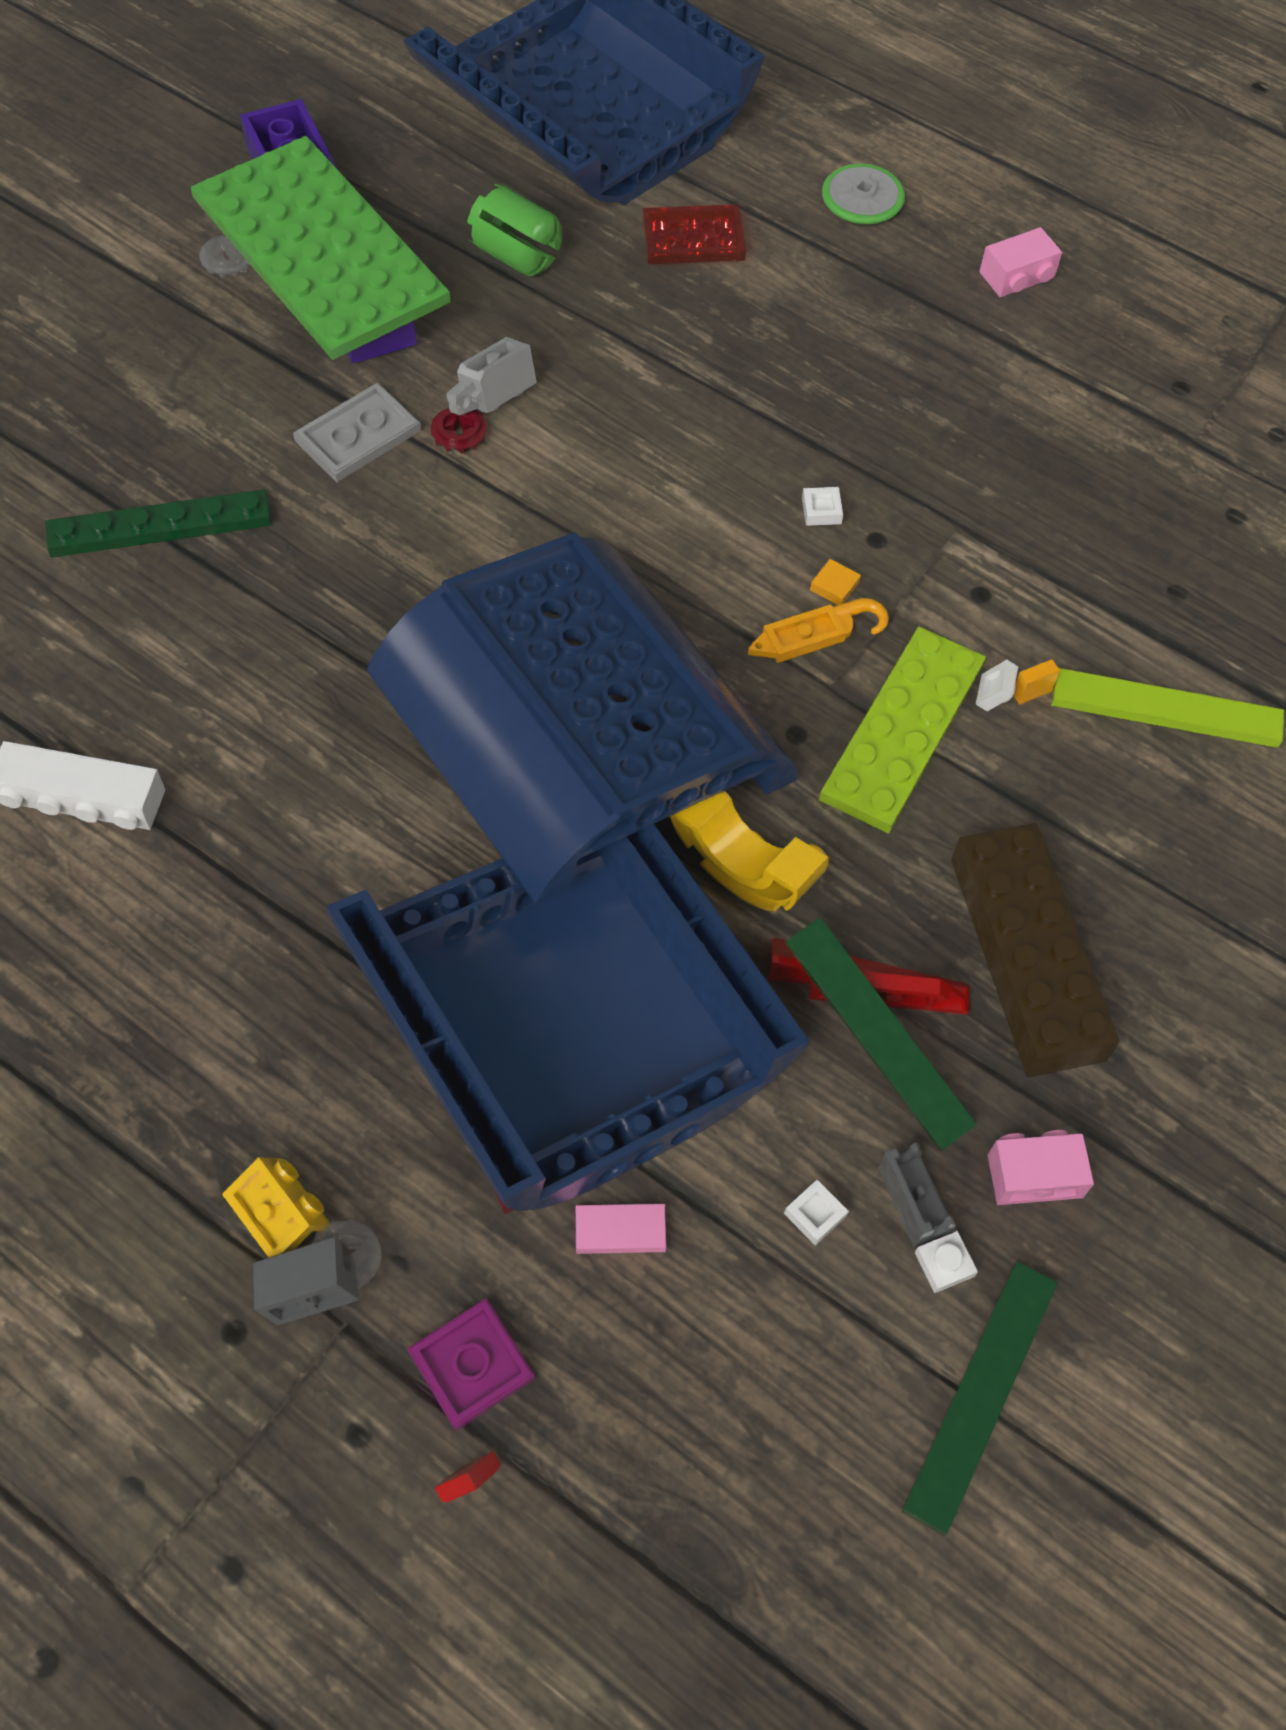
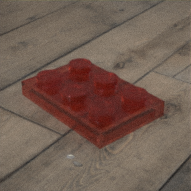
M739 204L643 208L642 219L648 264L745 261L746 246Z

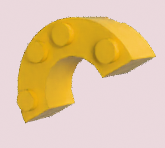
M725 791L670 816L673 826L685 847L690 848L694 845L704 858L700 865L708 874L740 899L767 911L776 912L780 906H784L783 908L786 911L791 909L825 873L828 867L829 857L821 848L814 844L808 845L797 837L785 848H779L765 842L757 832L751 830L742 821L734 808L732 799Z

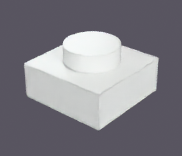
M839 487L803 488L802 503L806 526L842 524L843 510Z
M1005 660L981 675L976 705L989 711L1001 703L1009 701L1016 690L1015 682L1018 666L1009 660Z
M816 1180L786 1207L784 1214L816 1246L847 1217L849 1211Z
M958 1231L919 1246L915 1251L934 1293L971 1279L978 1273Z

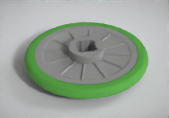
M851 164L840 167L826 178L822 187L823 200L829 210L841 219L857 224H877L887 221L901 210L905 201V191L897 177L881 167L870 164Z

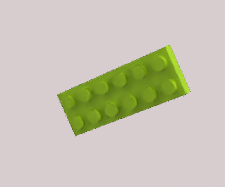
M918 626L821 790L819 801L889 834L984 666L986 656Z

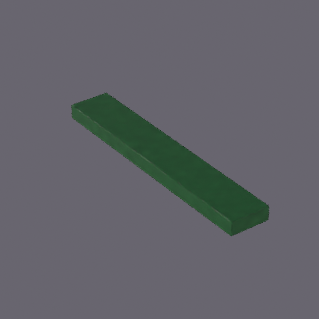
M820 917L785 942V945L940 1151L947 1148L977 1125Z
M1017 1261L1010 1271L901 1510L902 1513L943 1536L947 1535L1058 1284L1056 1281Z

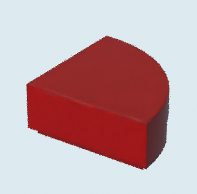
M494 1451L488 1452L465 1465L434 1488L442 1503L445 1501L448 1503L477 1490L499 1470L501 1464Z

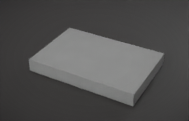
M377 382L293 432L295 442L336 482H339L419 433L421 425L408 410Z

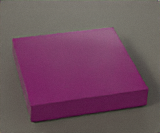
M487 1298L407 1348L408 1353L455 1432L535 1380L534 1373Z

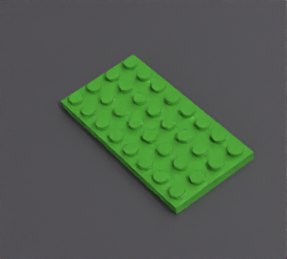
M307 136L296 139L291 143L266 152L257 158L191 186L192 196L332 360L451 302L449 290Z

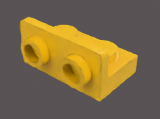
M258 1157L222 1195L268 1258L294 1250L312 1231H325L330 1226V1222L323 1214L324 1207L319 1199L313 1194L306 1192L297 1180L299 1174L291 1163L282 1158Z

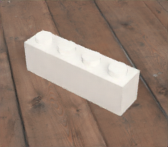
M3 741L0 748V803L10 808H19L20 806L35 808L48 815H57L58 813L72 815L86 822L105 821L128 830L135 829L136 827L147 830L151 829L165 792V787L157 769Z

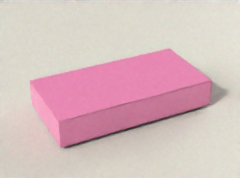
M665 1204L576 1205V1254L666 1252Z

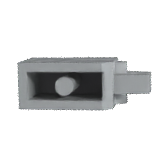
M505 337L460 364L457 372L459 383L449 390L446 396L450 412L462 415L475 409L485 413L493 412L511 398L522 395L524 390L537 383L530 345Z

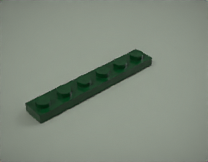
M261 489L45 520L47 550L50 557L54 558L271 526L266 491Z

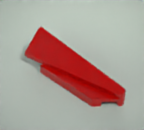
M772 938L768 980L809 984V999L827 1001L785 945L787 940ZM850 956L888 1007L966 1015L969 1013V985L966 983Z

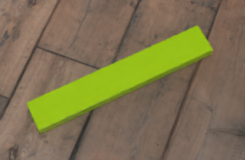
M1059 668L1060 673L1053 687L1051 706L1279 748L1283 741L1284 709Z

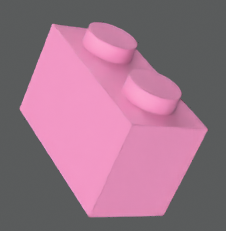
M1040 227L986 246L979 272L998 296L1003 297L1055 278L1062 251Z
M1053 1130L1042 1134L1041 1137L1025 1138V1135L1021 1133L1007 1134L996 1140L988 1153L997 1205L1084 1198L1094 1185L1083 1134L1068 1135L1065 1130Z

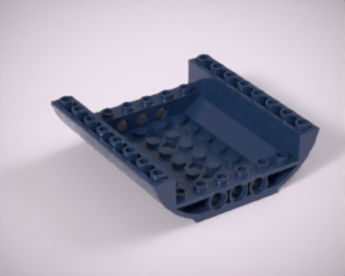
M535 0L456 46L452 45L429 26L404 40L409 53L420 66L589 196L603 202H619L623 206L714 148L715 142L728 129L750 95L764 60L762 53L686 0Z
M576 532L443 580L440 588L422 599L390 630L375 651L367 667L369 675L535 904L570 888L577 861L583 856L751 778L755 780L766 795L796 781L798 778L797 769L792 760L619 553L604 541L590 537H579ZM548 611L551 614H559L561 617L549 618L543 612ZM569 638L573 641H580L582 645L573 646L564 640ZM614 694L619 697H625L628 701L623 703L616 702L609 695ZM631 724L647 725L651 730L647 732L638 731Z

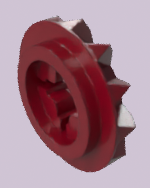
M449 408L440 411L432 420L431 436H433L436 446H444L447 453L453 449H458L461 454L465 448L476 450L479 442H485L487 424L485 418L477 410L457 415L450 412ZM457 424H460V428L463 430L462 435H456L455 428H457Z

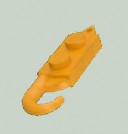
M869 598L852 600L834 607L830 604L764 625L762 634L749 647L748 655L775 658L776 662L779 663L844 642L851 635L853 629V619L851 616L863 612H871L878 617V624L871 629V633L876 635L887 627L889 621L888 612L881 603Z

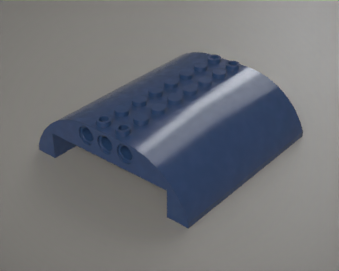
M654 824L579 858L571 887L535 904L502 858L382 910L378 909L367 890L326 906L328 916L503 1205L509 1209L517 1211L536 1210L570 1200L617 1178L683 1143L720 1121L760 1092L780 1075L804 1051L810 1042Z

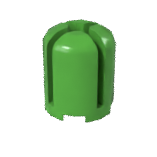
M494 184L499 188L492 190L486 197L479 195L471 208L467 223L472 226L471 236L473 241L469 240V242L525 276L540 275L551 266L556 258L515 234L512 230L515 228L530 238L560 251L563 240L561 223L554 214L524 198L504 184Z

